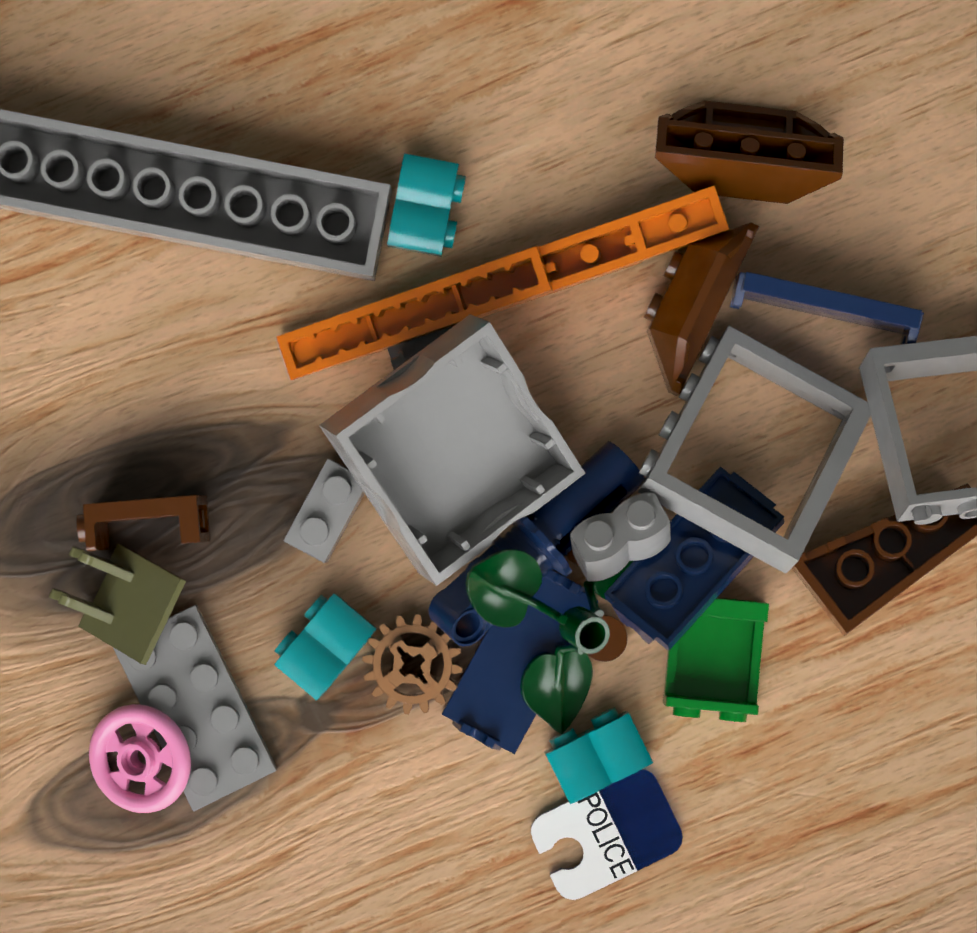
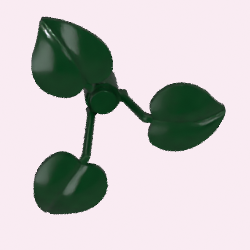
M518 549L501 550L474 564L467 573L466 591L469 601L481 618L497 627H514L520 624L526 615L528 605L560 623V633L570 644L558 645L555 649V655L541 653L534 657L522 674L520 689L527 706L556 732L563 734L579 713L591 685L593 668L587 654H594L602 650L610 637L609 626L601 618L604 615V611L598 607L595 593L605 599L604 593L633 561H629L620 572L610 578L600 581H587V579L584 581L583 585L590 610L585 607L576 606L564 613H560L533 597L542 583V573L538 562L531 555Z

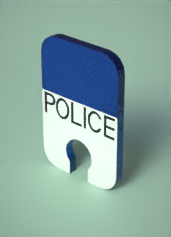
M642 769L612 783L575 803L570 804L567 801L536 817L531 826L532 839L539 854L553 848L558 840L566 837L573 838L581 844L583 858L578 865L572 868H560L550 873V877L560 895L571 900L583 898L673 854L679 849L683 839L681 828L656 777L646 769Z

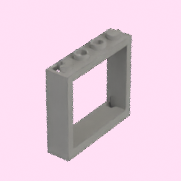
M728 326L720 339L711 336L698 360L705 363V366L700 376L691 373L679 395V398L686 401L679 414L671 411L661 428L659 436L666 440L659 453L651 449L643 462L639 473L646 476L638 493H655L659 502L665 508L786 574L799 561L871 414L867 401ZM727 358L736 361L842 420L784 537L667 473Z
M977 336L870 348L859 369L897 522L914 520L915 524L923 525L936 522L942 516L959 514V517L962 519L977 517V487L916 494L888 381L977 371Z

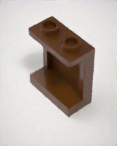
M206 495L83 504L84 514L77 515L78 540L80 543L86 542L87 551L110 549L108 529L110 522L179 516L181 544L210 541Z

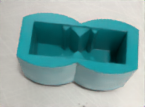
M404 153L388 235V247L442 257L443 247L453 248L458 221L449 220L452 202L461 203L466 176L458 175V163Z
M336 593L329 599L320 595L304 615L310 622L303 631L297 635L291 630L274 650L280 656L274 665L316 701L321 698L378 629Z
M615 707L591 718L593 727L576 734L574 728H571L549 740L552 747L544 751L570 804L584 799L653 763L629 712L624 711L618 714Z

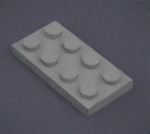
M197 605L168 618L146 665L140 664L113 648L140 704L154 707L168 715L178 725L186 738L191 755V771L183 792L193 812L277 771L276 764ZM154 729L153 731L163 749L167 745V742L162 737V735Z

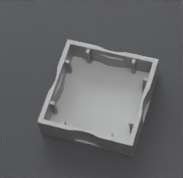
M471 314L319 425L414 568L420 575L436 586L488 548L509 525L537 511L585 474L553 421L540 410L533 400L524 375L491 323Z

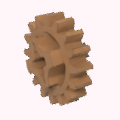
M416 613L413 624H407L404 617L398 615L396 617L397 628L392 630L385 623L379 626L384 635L382 640L374 637L369 638L368 643L376 650L374 654H367L362 658L363 662L373 664V670L364 675V680L377 681L378 686L372 692L374 697L380 696L383 693L389 696L386 708L391 709L399 701L403 703L404 714L409 715L413 704H419L423 713L429 712V700L434 699L441 705L446 702L441 692L444 688L456 690L458 685L450 679V675L462 673L463 666L452 663V658L458 656L462 651L460 647L449 648L447 642L451 638L446 633L442 635L437 633L438 626L433 621L428 627L422 625L421 614ZM419 633L429 637L430 640L423 645L410 644L402 637V634ZM388 646L394 655L393 669L384 675L382 656L385 648ZM398 646L412 657L418 654L423 656L424 660L420 667L423 671L422 675L427 681L413 670L407 674L402 671L401 668L405 663V659L402 656L403 652ZM442 652L444 670L440 680L437 681L431 672L432 659ZM402 683L416 684L424 693L405 694L395 688Z

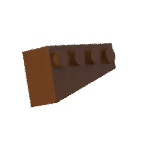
M967 483V484H964V485H962V486H960V487H957V488H955V489H953V490L965 489V488H971V487H970V485ZM959 514L942 516L936 522L918 525L914 523V520L897 522L896 515H893L851 534L830 541L811 551L802 553L799 561L792 569L843 636H845L977 537V517L962 519L959 517Z

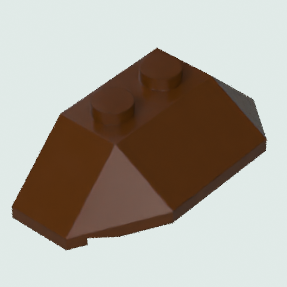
M704 100L682 108L672 115L665 114L659 116L655 158L693 192L715 186L718 196L789 204L842 178L844 138L836 133L830 134L820 124L797 111Z
M750 222L718 235L691 243L685 249L684 254L677 251L674 252L663 275L671 279L664 296L655 292L644 315V318L651 321L647 334L669 393L675 396L681 393L760 226Z

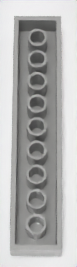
M0 109V209L375 281L392 196L390 184Z

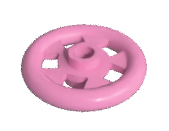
M141 704L121 706L104 716L92 734L89 745V763L93 777L106 797L119 807L137 813L156 812L170 806L184 791L191 771L189 746L178 725L162 711ZM131 723L137 735L123 741L118 729L123 725ZM154 729L167 742V745L162 750H160L154 740L149 738V734ZM138 750L144 755L146 764H143L138 759ZM107 752H118L117 766L119 770H110ZM162 763L172 768L167 783L156 777L161 770ZM130 780L145 782V794L129 791Z

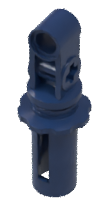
M607 441L581 465L585 472L583 476L534 513L512 523L513 527L510 532L508 531L504 537L497 536L490 548L480 557L474 559L465 571L433 597L429 605V617L457 645L470 646L478 642L485 632L493 626L479 616L472 607L467 595V573L474 564L498 551L518 549L531 555L538 562L542 577H545L547 572H550L552 569L567 577L572 573V569L564 557L572 550L570 534L574 528L592 516L613 513L622 502L627 500L641 487L645 480L644 475L639 473V468L617 445Z

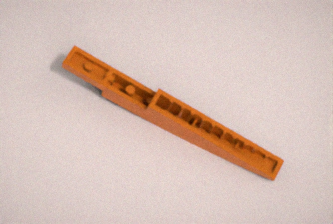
M711 186L554 242L525 249L282 334L276 338L290 379L295 380L455 326L470 314L481 318L640 264L644 260L685 247L730 229L716 188Z

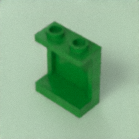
M716 598L667 652L663 704L673 707V715L700 718L701 710L719 711L720 720L746 722L747 714L758 715L757 695L764 622L768 621L769 603Z

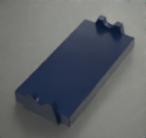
M740 272L735 277L729 308L739 309V307H742L743 300L745 299L902 334L901 345L916 343L924 315L922 310L751 272Z
M719 467L699 489L700 492L775 533L784 524V516L774 509L776 504L735 472L729 474L722 467ZM678 514L670 521L671 540L661 552L650 558L633 561L604 593L605 599L612 604L614 611L623 624L634 629L646 643L650 644L656 640L668 651L754 557Z
M554 570L548 571L547 575L542 577V584L533 596L560 613H564L576 606L585 607L590 610L584 587ZM528 605L523 621L517 626L504 628L493 625L490 627L461 677L456 690L444 708L442 715L453 721L452 724L460 732L477 739L491 749L500 750L503 748L515 755L536 716L524 702L521 695L520 683L522 674L529 662L541 653L555 655V649L558 645L570 644L560 633V623Z

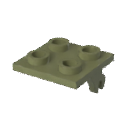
M117 544L110 560L72 546L68 554L69 556L78 558V561L102 570L107 574L93 602L70 595L56 588H52L48 597L58 600L59 604L84 613L78 627L140 664L146 665L186 580L121 544Z

